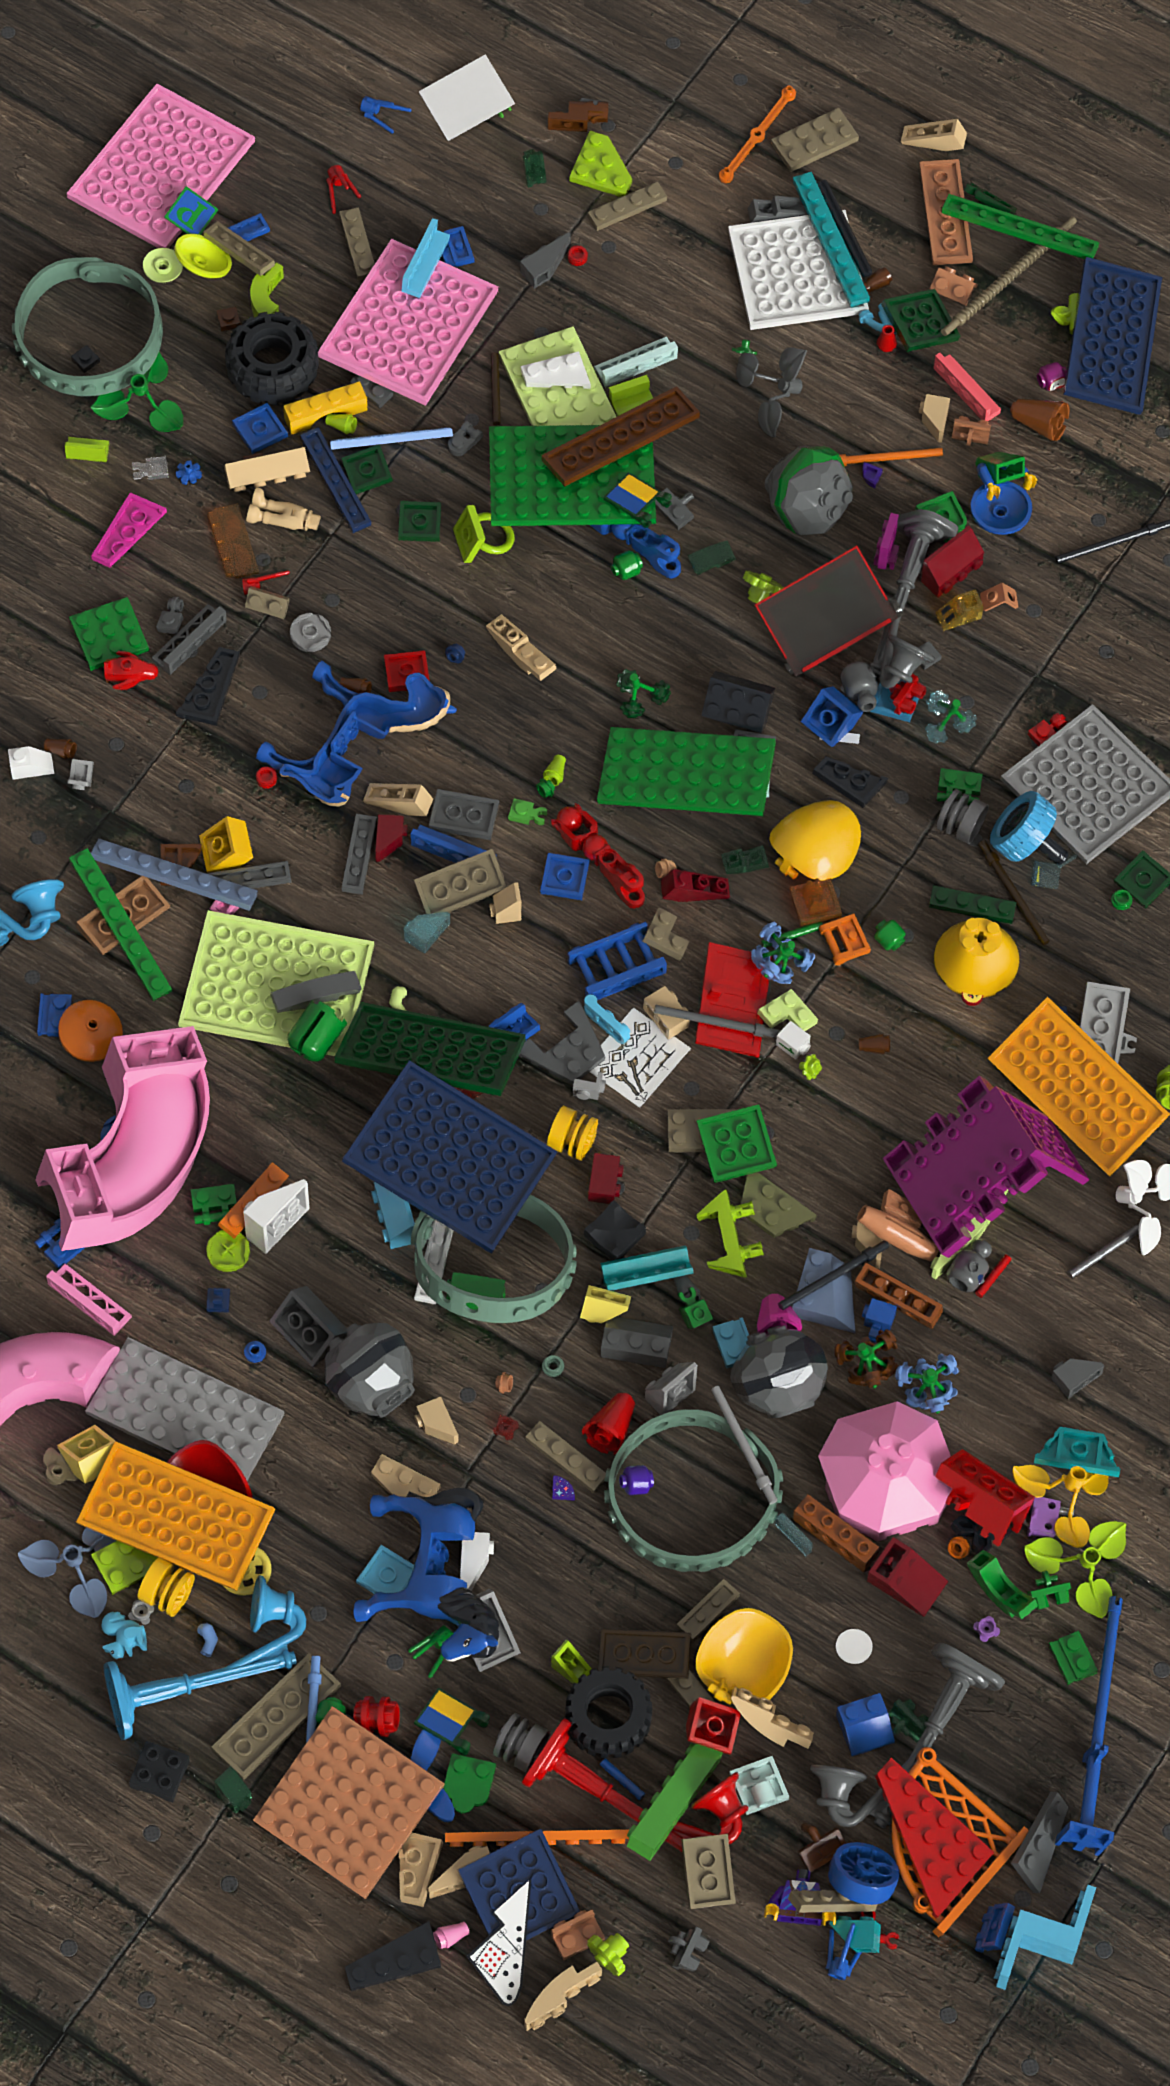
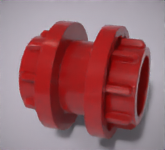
M365 1696L363 1700L355 1704L353 1721L372 1734L374 1730H378L381 1737H388L390 1733L398 1730L400 1708L396 1701H391L390 1697L383 1696L379 1703H375L373 1696Z

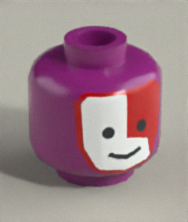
M1058 362L1040 367L1039 373H1037L1039 386L1046 391L1063 387L1065 385L1067 369Z

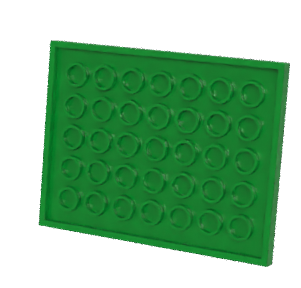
M600 425L489 426L491 526L640 524L635 518L603 500V497L628 472L655 488L653 442L564 487L542 462V455ZM654 501L644 511L651 514L652 519L650 521L652 524H656V505Z

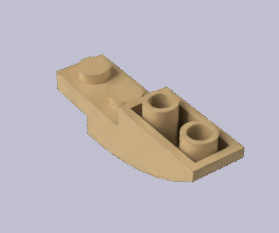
M502 614L486 625L487 630L501 648L528 675L532 673L541 681L556 670L555 663L532 645L528 640V636Z
M734 1687L731 1696L732 1702L741 1715L756 1730L783 1747L788 1739L807 1749L809 1748L814 1732L807 1726L790 1722L783 1715H775L776 1705L769 1699L754 1696L745 1688L739 1689Z
M598 1962L579 1973L571 1966L553 1979L531 2006L524 2021L525 2029L527 2031L531 2028L536 2030L544 2025V2020L553 2016V2018L560 2016L567 2007L565 1997L572 1998L580 1992V1988L597 1983L600 1980V1976H602V1968Z

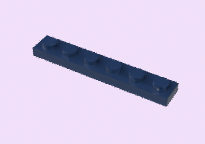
M319 427L301 434L300 439L352 533L371 526L370 518Z

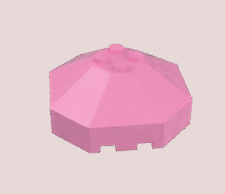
M898 1401L838 1419L818 1455L826 1477L825 1490L834 1508V1514L861 1534L877 1542L885 1540L887 1536L897 1533L899 1535L905 1534L927 1524L929 1526L937 1524L947 1506L945 1503L947 1497L953 1490L935 1477L940 1464L951 1457L938 1420Z

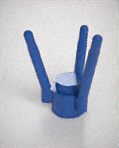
M368 96L363 98L360 107L361 111L365 112L364 117L373 120L390 133H394V130L373 116V114L379 112L380 106L406 112L412 111L411 108L394 105L393 102L378 100Z
M854 1923L850 1926L841 1957H835L834 1960V1929H830L828 1961L825 1969L829 1970L828 1975L835 1979L845 1980L846 1976L850 1977L851 1971L862 1953L856 1952L848 1965L849 1961L845 1958L855 1929Z

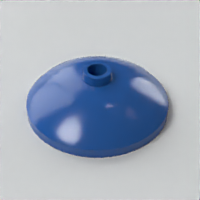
M1010 481L993 484L998 486L1001 491L998 499L993 495L992 501L986 498L988 487L982 485L976 490L971 500V514L975 522L982 529L993 534L1006 535L1021 530L1029 522L1032 514V502L1028 493L1021 486Z

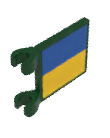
M629 472L603 497V500L635 518L645 528L652 524L650 521L652 516L644 511L655 500L665 508L672 504L670 501L672 499L671 494L659 491Z
M438 1688L414 1724L451 1745L460 1754L466 1756L470 1751L471 1744L459 1737L471 1720L475 1721L480 1727L486 1728L489 1724L490 1716Z

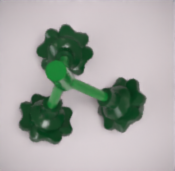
M624 669L622 673L617 675L618 681L616 686L620 687V692L632 694L629 702H623L620 706V709L627 718L636 719L645 712L642 704L637 703L638 698H636L640 687L650 691L651 701L656 702L657 705H661L662 702L666 703L671 694L669 690L670 684L665 683L663 680L651 687L640 683V677L635 670L629 671Z

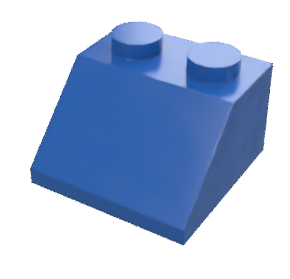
M832 686L823 688L801 722L828 745L834 747L854 728L863 711Z
M881 1693L837 1707L836 1717L852 1757L895 1743L889 1715Z

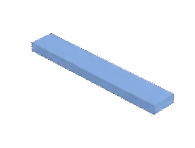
M450 427L336 439L330 441V448L340 449L453 436Z

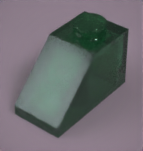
M230 1766L214 1781L216 1796L236 1814L239 1810L244 1811L250 1805L252 1795L234 1768Z

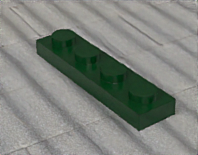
M933 885L929 908L1012 924L1017 902Z

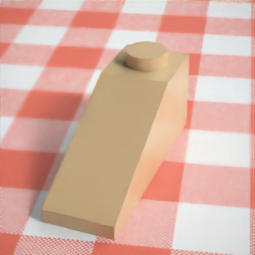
M958 119L904 126L901 143L941 151L964 149L967 132Z
M370 783L363 802L408 816H427L433 801L432 796L422 785Z
M482 1846L472 1847L469 1849V1852L461 1856L428 1887L429 1899L465 1888L457 1869L489 1854L488 1846L483 1848Z

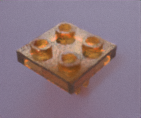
M817 878L815 882L808 880L806 884L790 887V894L800 926L842 918L841 908L831 878L825 880Z

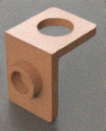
M1000 583L980 593L982 610L985 612L1003 603L1015 609L1018 608L1015 589L1004 583ZM1008 592H1009V593L1011 594V596H1012V601L1010 600V598H1009V596H1008Z

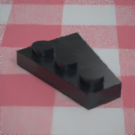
M825 757L813 769L812 773L862 808L888 781L887 777L881 776L879 778L870 774V771L853 769L849 764L829 757Z

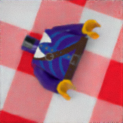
M798 1869L796 1880H787L786 1885L780 1886L765 1907L764 1918H766V1915L771 1914L777 1922L821 1926L822 1921V1925L825 1926V1921L829 1920L833 1922V1925H836L835 1912L799 1913L788 1900L791 1891L821 1890L819 1883L810 1882L811 1872L806 1869Z

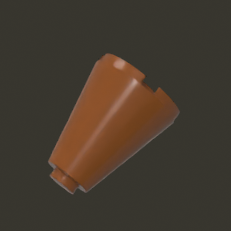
M1018 399L1016 402H1013L1010 412L1014 419L1051 441H1058L1066 429L1063 423L1065 419H1069L1070 409L1069 404L1063 401Z

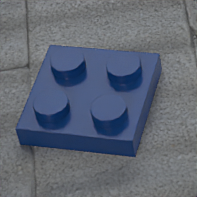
M268 403L232 420V425L252 454L288 437V432Z
M548 853L540 894L582 900L590 860Z

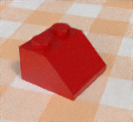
M701 1697L697 1698L691 1704L686 1723L687 1741L730 1755L741 1713L737 1709Z

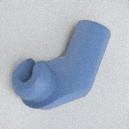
M200 1624L197 1632L205 1640L200 1653L206 1657H211L218 1637L211 1624Z

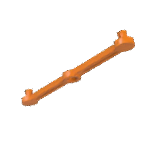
M788 85L782 89L781 98L762 123L751 130L749 140L729 166L719 172V180L722 183H730L733 180V173L756 143L764 140L765 131L788 101L795 99L796 90L792 86Z

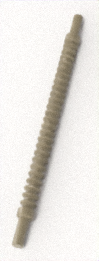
M1071 217L1063 225L1056 228L1068 231L1077 223L1075 217ZM1039 244L1035 245L1023 258H1020L1008 271H1005L993 284H990L978 297H975V300H972L963 310H960V313L953 316V320L941 330L942 335L947 336L957 326H962L966 320H969L973 314H976L981 307H984L996 294H999V291L1006 288L1011 281H1014V278H1017L1018 275L1024 272L1029 265H1032L1050 248Z

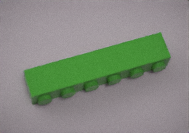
M691 1743L685 1752L686 1758L684 1760L680 1759L674 1767V1775L672 1777L668 1775L662 1785L664 1789L661 1793L657 1791L650 1802L652 1806L649 1809L645 1808L638 1819L640 1820L637 1826L633 1824L627 1834V1837H629L627 1847L651 1861L718 1766L723 1752Z

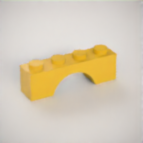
M359 381L284 405V419L291 435L310 429L319 418L327 414L340 412L355 415L367 411V396Z

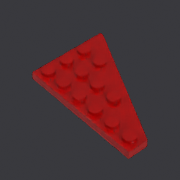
M891 1757L875 1775L878 1785L882 1788V1795L892 1812V1819L899 1835L903 1839L905 1850L907 1849L911 1858L912 1867L918 1882L922 1885L925 1898L927 1897L933 1912L932 1916L938 1918L994 1852Z

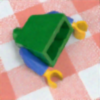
M995 452L979 456L976 459V470L984 486L988 487L986 498L989 501H992L993 495L998 499L1001 491L998 486L993 484H1000L1024 477L1025 480L1022 486L1026 490H1030L1037 483L1036 476L1028 474L1029 471L1025 467V456Z

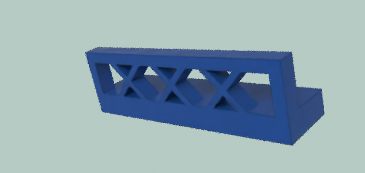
M419 825L417 830L413 828L411 832V846L455 863L486 851L423 825Z

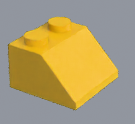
M226 816L199 835L207 873L239 868L253 858L246 822Z

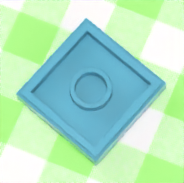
M381 1545L357 1578L356 1583L373 1594L376 1592H400L407 1587L414 1565Z

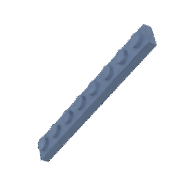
M98 839L91 852L96 861L250 911L257 897V890L102 839Z

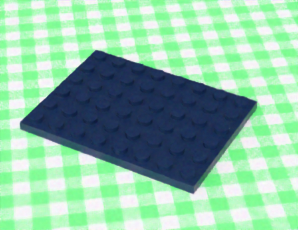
M409 1060L343 1157L342 1162L492 1254L558 1151Z

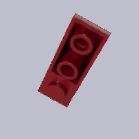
M672 869L661 879L662 899L689 902L730 898L728 878Z

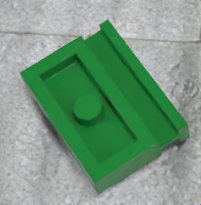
M1079 1631L1059 1638L1057 1641L1049 1642L1048 1646L1067 1685L1097 1674L1098 1669Z

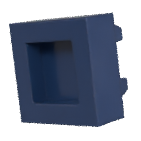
M208 1288L207 1312L229 1313L230 1289Z

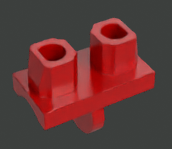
M914 674L911 675L913 679L911 683L901 681L894 687L889 688L892 693L890 698L894 700L893 704L896 707L894 713L898 715L902 711L912 714L916 708V701L911 700V698L915 696L923 699L927 692L926 686L919 683L918 676Z

